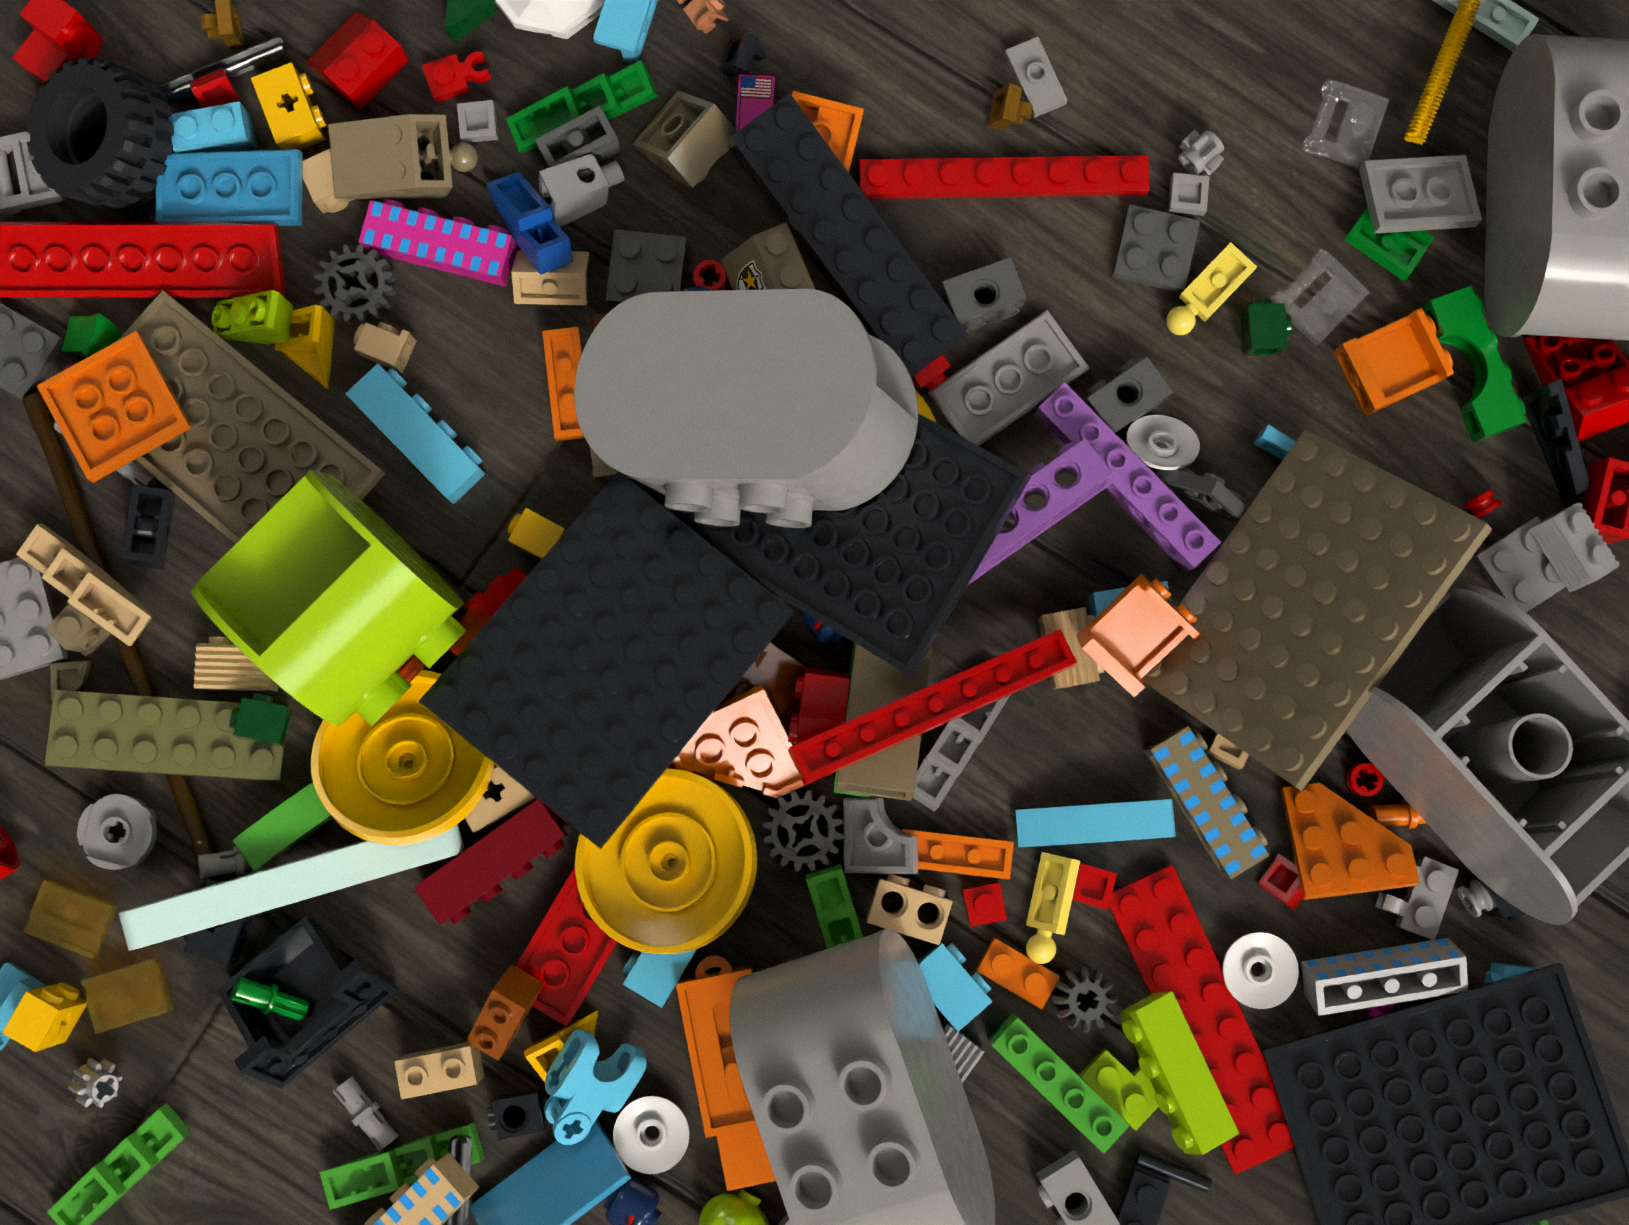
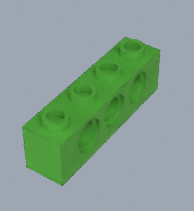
M1014 1013L987 1039L1019 1073L1103 1154L1130 1126Z

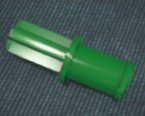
M239 976L238 980L235 981L230 994V1000L261 1009V1013L265 1015L272 1011L301 1021L305 1018L309 1008L308 1001L278 991V986L275 984L267 986Z

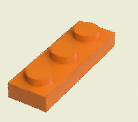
M579 327L542 331L554 439L562 441L585 438L577 420L574 401L576 372L583 352Z
M901 829L904 833L918 835V869L1010 880L1014 842Z

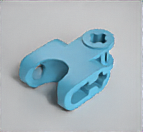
M582 1029L573 1031L549 1068L545 1079L546 1092L551 1096L545 1103L544 1114L547 1120L553 1124V1134L559 1143L572 1145L580 1142L589 1134L592 1125L602 1110L616 1113L623 1107L646 1069V1056L642 1048L627 1043L621 1044L611 1057L596 1062L600 1052L594 1035Z

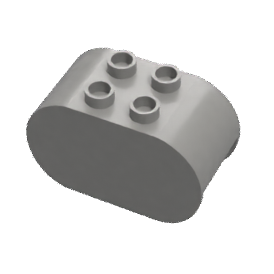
M1532 34L1523 39L1516 47L1503 71L1493 102L1488 133L1484 283L1488 319L1494 331L1502 337H1518L1525 334L1629 340V39Z
M815 289L650 292L631 297L613 308L599 322L590 335L579 360L574 387L575 410L579 426L587 443L599 458L617 471L664 494L665 507L679 511L695 512V522L713 526L739 525L742 509L750 512L766 513L765 522L770 525L805 528L812 525L813 510L839 511L858 506L885 489L903 468L913 447L918 424V404L915 387L909 371L901 358L886 343L869 335L858 316L844 302L831 294Z
M1471 584L1452 585L1379 686H1372L1368 690L1370 698L1349 725L1347 732L1363 754L1465 866L1483 883L1526 914L1549 924L1563 925L1576 915L1578 905L1629 857V721L1545 630L1523 610L1504 597L1485 588Z
M885 929L774 967L744 975L736 981L730 1002V1025L736 1063L791 1225H995L994 1190L984 1145L924 975L913 952L901 935L893 929Z

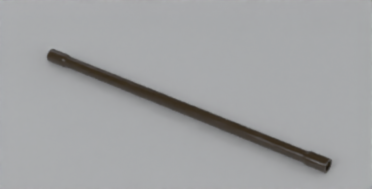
M41 393L28 395L22 399L31 426L40 441L80 550L111 576L60 439L54 429L55 421ZM113 635L135 695L157 697L136 641L132 646H128ZM165 774L190 838L191 849L198 865V855L218 853L213 839L209 836L187 775Z

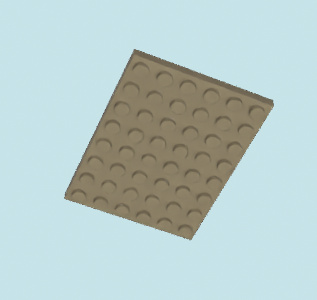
M1305 429L1181 601L1197 617L1198 620L1194 622V625L1200 635L1196 639L1190 635L1186 636L1141 680L1302 791L1370 698L1368 690L1372 686H1379L1491 532L1492 528L1486 522Z

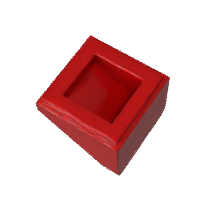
M1278 854L1257 884L1284 905L1294 910L1303 899L1296 864Z

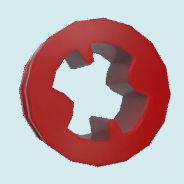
M705 260L700 262L694 270L693 278L696 287L705 286L712 291L724 290L727 277L724 267L719 262ZM707 270H714L716 277L719 279L718 283L713 281V286H706L704 278L701 277L702 273L708 275Z
M1490 488L1464 504L1463 507L1465 510H1471L1473 516L1479 519L1496 509L1502 502L1500 499L1496 500L1493 498L1495 491Z
M1359 763L1349 768L1346 773L1345 782L1347 788L1357 796H1373L1383 787L1384 778L1383 774L1373 764ZM1361 770L1364 774L1372 775L1373 781L1368 782L1371 785L1368 789L1365 786L1357 785L1356 778L1361 777L1358 774Z

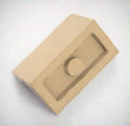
M517 251L511 271L514 304L587 305L589 299L587 270L590 260L589 252L571 251L572 263L540 275L523 251Z

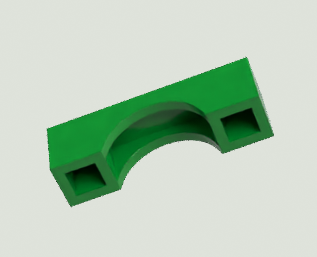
M1472 286L1430 300L1421 307L1425 315H1429L1434 321L1437 331L1436 337L1439 343L1447 344L1460 350L1473 367L1475 374L1474 390L1467 403L1459 409L1472 443L1511 430L1527 422L1524 416L1526 412L1525 405L1522 399L1514 392L1511 384V371L1508 365L1501 360L1497 350L1498 340L1496 334L1491 328H1488L1483 316V302L1477 294H1474Z

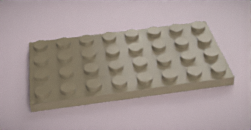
M163 290L119 338L120 340L134 331H137L142 336L192 426L191 429L135 460L233 543L236 544L310 469L332 475L361 500L365 498L385 475L379 467Z

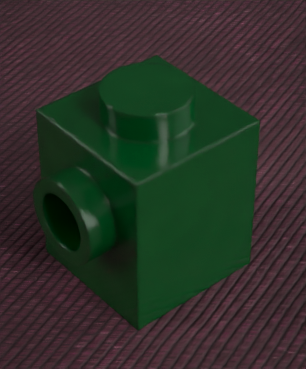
M1269 298L1251 301V304L1240 313L1243 356L1279 355L1288 347L1287 336H1290L1292 332V319L1290 314H1286L1285 303H1273V299Z
M254 693L253 699L242 698L240 706L233 707L229 727L234 728L233 735L238 739L284 747L292 710L288 706L276 704L277 698Z

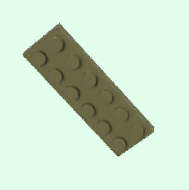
M54 690L45 766L282 782L285 742L284 747L235 737L233 735L234 728L229 727L233 707L240 706L241 703Z

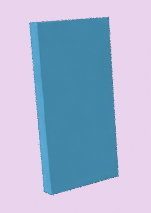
M298 149L172 153L171 156L167 155L165 161L167 168L164 175H159L156 179L158 183L156 185V222L277 223L278 226L302 225L303 153Z
M597 1118L589 1134L583 1140L572 1145H563L556 1140L470 1205L469 1208L478 1225H570L630 1180L631 1176Z

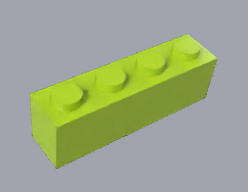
M1173 991L1155 992L1120 1011L1119 1014L1123 1021V1032L1137 1050L1140 1057L1139 1066L1144 1075L1151 1080L1156 1091L1155 1099L1157 1105L1167 1115L1173 1127L1172 1136L1177 1146L1186 1154L1204 1155L1238 1135V1129Z

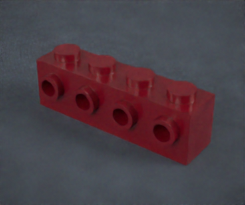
M537 799L416 885L414 889L439 925L450 920L454 926L472 913L469 906L481 898L486 903L501 893L503 889L500 884L512 876L517 881L533 870L534 867L531 862L543 854L547 859L565 846L562 839L567 837L569 833L554 812Z

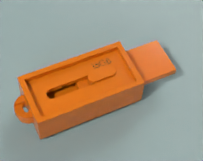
M710 955L698 964L695 977L678 980L676 989L705 1137H717L727 1191L773 1182L776 1179L738 1071L731 1035L730 1002L732 990L740 977L754 973L753 966L732 968L731 963L725 957ZM709 968H721L719 972L706 973V970Z

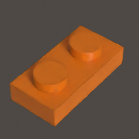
M993 938L976 968V971L1040 1009H1043L1055 988L1056 982L1060 979V976L1033 962L1027 956L996 938Z

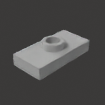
M1038 36L1005 50L1004 56L1018 86L1023 87L1021 93L1025 101L1033 104V118L1066 105L1067 97Z

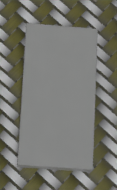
M1046 310L928 392V395L957 435L980 446L1044 402L1064 382L1068 385L1086 373L1089 367L1049 311Z

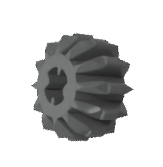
M1081 966L1078 979L1071 970H1067L1065 974L1070 983L1066 985L1062 981H1057L1055 984L1058 989L1064 991V995L1052 996L1054 1003L1065 1004L1057 1010L1056 1015L1060 1019L1069 1016L1067 1026L1071 1029H1074L1080 1021L1082 1031L1089 1032L1091 1020H1093L1098 1028H1103L1105 1025L1100 1015L1104 1013L1111 1018L1115 1015V1012L1106 1007V1004L1116 1003L1118 997L1113 994H1105L1114 986L1111 980L1101 982L1103 972L1098 969L1089 978L1088 968ZM1091 990L1092 993L1089 996L1093 998L1090 1005L1083 1004L1081 1008H1078V1005L1081 1004L1077 1000L1078 994L1086 995Z

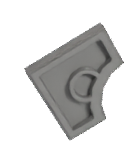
M843 798L844 873L918 874V835L904 833L893 825L885 812L883 798Z

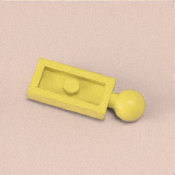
M1230 242L1181 293L1179 298L1186 305L1177 306L1170 310L1166 318L1168 329L1175 335H1185L1191 332L1195 326V316L1198 315L1205 322L1253 273L1257 266Z
M1045 852L1041 853L1026 926L1037 928V934L1033 935L1026 944L1027 955L1035 963L1045 964L1054 958L1056 944L1051 938L1052 933L1065 935L1080 865L1079 860Z

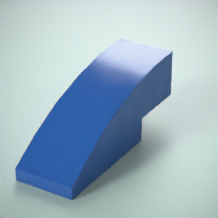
M520 172L486 183L487 190L507 228L540 275L573 262L570 238L553 220L551 207Z

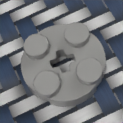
M126 794L107 795L96 803L89 805L82 813L77 826V839L79 845H83L84 851L88 855L86 857L94 865L109 870L125 869L142 863L153 849L157 837L156 814L154 810L147 807L142 800ZM121 822L123 829L126 830L125 837H120L117 843L114 841V835L109 833L110 826H117Z

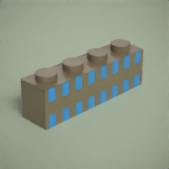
M1189 726L1181 727L1144 750L1222 877L1233 879L1269 856L1264 848L1268 845V842L1261 830L1256 825L1251 827L1244 816L1248 811L1241 798L1236 793L1231 795L1224 782L1228 779L1221 766L1216 761L1211 763L1204 752L1207 749V744L1201 734L1196 729L1191 731Z

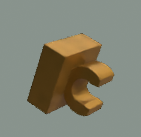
M215 0L216 14L200 16L202 31H207L208 39L221 38L229 49L243 48L244 43L239 11L231 0Z
M1009 83L994 93L987 127L1001 131L1013 123L1021 125L1023 118L1031 119L1033 104L1020 101L1023 87Z

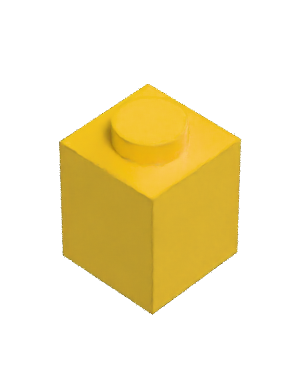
M525 508L522 515L519 513L515 515L507 532L511 534L508 539L510 543L542 560L567 530Z

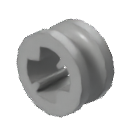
M1474 879L1470 881L1468 888L1461 886L1457 889V892L1466 910L1474 918H1478L1481 916L1483 909L1490 911L1494 908V905L1484 886Z

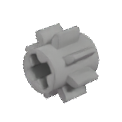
M1193 130L1179 146L1183 151L1179 155V161L1193 175H1198L1203 171L1209 176L1224 160L1220 155L1224 151L1223 143L1213 132L1208 130L1204 131L1201 135L1196 130Z
M89 1058L87 1064L73 1071L75 1073L73 1084L69 1086V1090L78 1095L76 1101L85 1107H88L92 1102L102 1108L105 1102L118 1095V1082L122 1080V1076L113 1072L116 1065L106 1059L99 1063Z

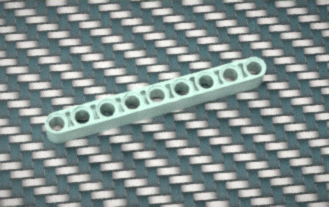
M458 824L443 834L414 844L383 845L365 840L141 905L118 914L128 950L130 951L463 853L465 848Z

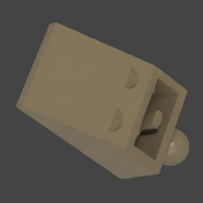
M406 114L328 125L335 199H445L453 188L451 166L457 171L467 172L472 170L478 161L477 151L469 143H457L449 150L446 115ZM417 140H423L427 144L425 150L418 148ZM421 176H427L430 180H421Z

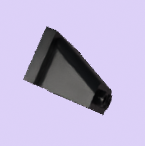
M307 916L289 931L278 936L271 946L256 958L249 960L241 971L217 990L249 1047L234 1060L240 1073L281 1089L399 991L391 978L356 959L349 963L319 924ZM239 976L267 986L275 984L278 986V991L308 1001L309 1008L307 1014L301 1021L272 1011L266 1015L262 1014L261 1009L230 1000L233 985Z

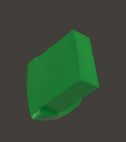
M94 313L92 316H70L62 352L73 356L89 357L118 341L122 333L109 319L99 313Z

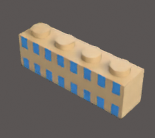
M450 1153L437 1162L431 1157L414 1173L419 1179L412 1186L407 1182L389 1198L393 1205L387 1211L383 1207L365 1222V1225H442L479 1186Z

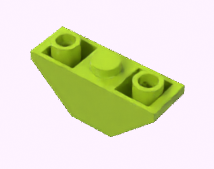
M274 290L218 301L211 317V322L214 326L213 332L226 340L269 345L287 342L293 305L283 295Z

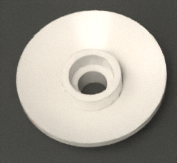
M1148 415L1141 417L1130 425L1126 435L1127 446L1144 464L1156 469L1178 470L1185 468L1195 461L1200 450V442L1193 429L1184 422L1170 416Z
M1254 932L1238 938L1229 947L1223 960L1222 974L1228 991L1236 1000L1252 1008L1267 1009L1283 1003L1292 994L1298 981L1299 969L1296 956L1285 941L1269 933ZM1256 962H1260L1263 966V972L1259 976H1254L1251 972V967Z
M644 1096L630 1102L620 1112L613 1130L614 1146L621 1160L631 1169L644 1174H657L674 1167L684 1156L690 1136L689 1125L682 1110L672 1101L660 1096ZM656 1126L659 1129L660 1135L655 1139H651L646 1135V1128Z

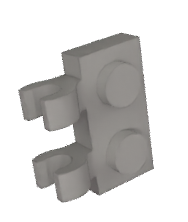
M1419 856L1416 868L1420 883L1417 886L1408 887L1404 900L1379 892L1374 906L1398 915L1395 923L1396 927L1424 938L1435 940L1459 870L1427 857Z

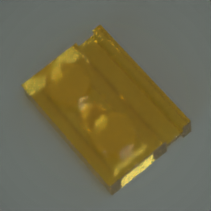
M43 880L29 915L31 918L28 925L24 927L23 932L94 959L99 957V949L102 942L106 939L118 905L55 881Z
M159 957L81 981L82 986H85L87 997L85 998L95 1034L174 1010L164 973H161L159 963H161Z

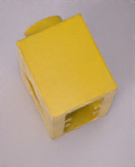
M291 62L251 77L275 143L281 150H302L326 141L322 127L327 126L320 107L312 105L309 95L313 94L314 90L306 72L300 74ZM291 105H293V107H294V110H293V111H291V108H290Z
M62 982L26 991L2 1033L34 1052L64 1043L86 1008L88 1001L78 996L80 994L78 989Z

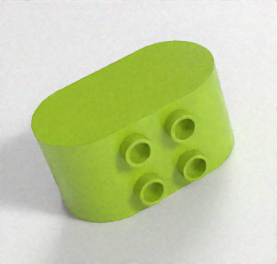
M310 469L267 514L190 588L192 596L207 616L259 669L303 706L325 721L339 727L356 712L368 724L373 726L412 686L397 672L414 654L430 668L467 631L452 616L464 602L447 582L402 537L344 484L330 474Z

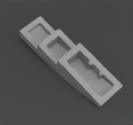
M1010 695L947 722L917 769L914 799L934 812L938 809L977 746L984 739Z

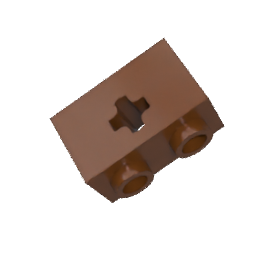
M511 964L492 989L466 1042L499 1061L517 1036L544 983Z

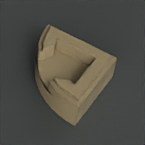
M92 661L50 663L51 701H53L54 690L80 691L89 678Z

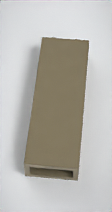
M855 644L845 722L926 688L932 646L914 677H911L858 644ZM921 734L839 770L836 791L911 801L915 791Z

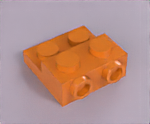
M793 91L792 97L849 173L864 109Z

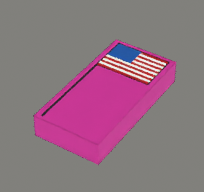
M739 74L735 127L737 131L774 105L775 76Z

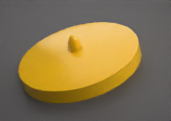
M420 669L398 670L397 672L412 686L373 726L368 724L357 712L340 727L325 720L322 721L316 733L311 753V775L314 788L323 806L331 816L353 835L366 841L383 845H408L423 842L443 834L456 826L475 808L484 795L492 777L494 763L419 703L422 696L442 675L440 673Z
M667 769L601 850L580 834L575 855V875L578 890L584 906L594 922L618 943L628 948L651 954L670 955L693 951L721 936L733 925L744 910L751 896L757 872L755 837L740 805L727 791L713 781L678 769Z

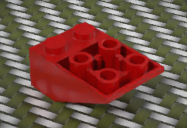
M1532 335L1524 338L1523 343L1542 386L1562 379L1578 442L1629 422V360L1612 339Z

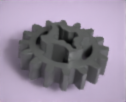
M360 244L357 246L356 252H352L348 245H343V254L340 256L333 250L330 251L332 261L330 263L324 261L319 263L325 270L324 274L314 275V279L322 284L321 287L314 289L315 294L319 298H324L320 302V306L326 311L331 310L330 315L336 321L343 316L344 321L351 326L355 318H358L365 325L368 322L367 316L370 314L376 319H380L381 316L378 309L380 307L390 309L391 305L386 301V297L396 295L393 287L388 285L396 281V277L392 272H386L391 267L386 259L379 261L380 255L374 249L367 255L366 249ZM375 271L378 277L377 290L373 286V280L376 277ZM345 280H348V281L351 282V283H352V282L357 283V284L361 283V285H362L366 290L364 291V290L361 289V288H358V289H357L356 287H353V286L350 288V286L348 285V283H347ZM333 281H336L338 288L335 294H333Z
M807 790L804 799H799L796 791H792V801L787 803L785 799L780 797L778 802L781 808L778 811L772 808L768 809L767 812L774 819L772 822L763 823L764 828L771 830V835L763 838L764 843H774L775 847L769 854L772 857L780 853L783 856L781 866L784 867L789 861H793L795 871L799 872L802 863H807L809 869L814 871V861L819 859L826 865L829 862L825 854L828 851L838 853L839 850L833 845L834 839H843L844 835L835 832V827L841 825L843 821L842 819L832 818L831 814L837 809L835 805L827 809L823 806L825 796L822 795L817 801L812 800L811 791ZM795 806H810L805 815L793 817L786 813L787 810ZM821 813L828 824V838L818 831L816 822ZM810 815H813L810 822V831L814 833L810 839L804 837L794 847L793 843L796 840L797 832L793 829V825L795 823L802 825L805 820H808ZM778 824L788 831L789 842L785 848L778 837ZM814 845L820 849L809 856L797 855L800 848L804 846Z

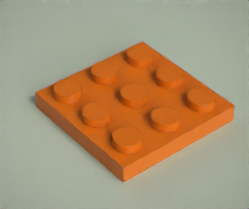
M137 331L37 385L87 480L92 483L192 428L144 339Z

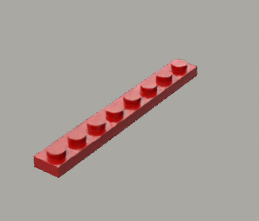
M1148 155L860 159L859 161L860 189L868 199L1147 195L1150 191Z
M1059 629L789 747L788 752L805 786L1072 668L1078 662Z

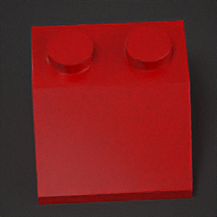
M355 11L306 63L360 112L409 60L401 45L374 20Z

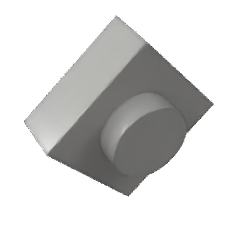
M493 100L457 104L459 132L462 142L473 143L499 140L496 108Z
M1173 173L1170 180L1168 212L1204 216L1207 212L1210 176Z

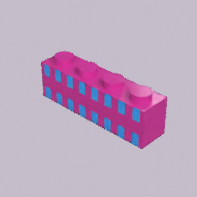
M383 199L382 203L370 200L358 241L368 253L374 249L380 256L504 287L507 286L517 249V244L512 235H509L510 232L494 225H489L488 229L476 227L474 222L462 217L455 216L453 220L440 218L437 212L426 208H418L417 212L404 209L405 206L390 199Z

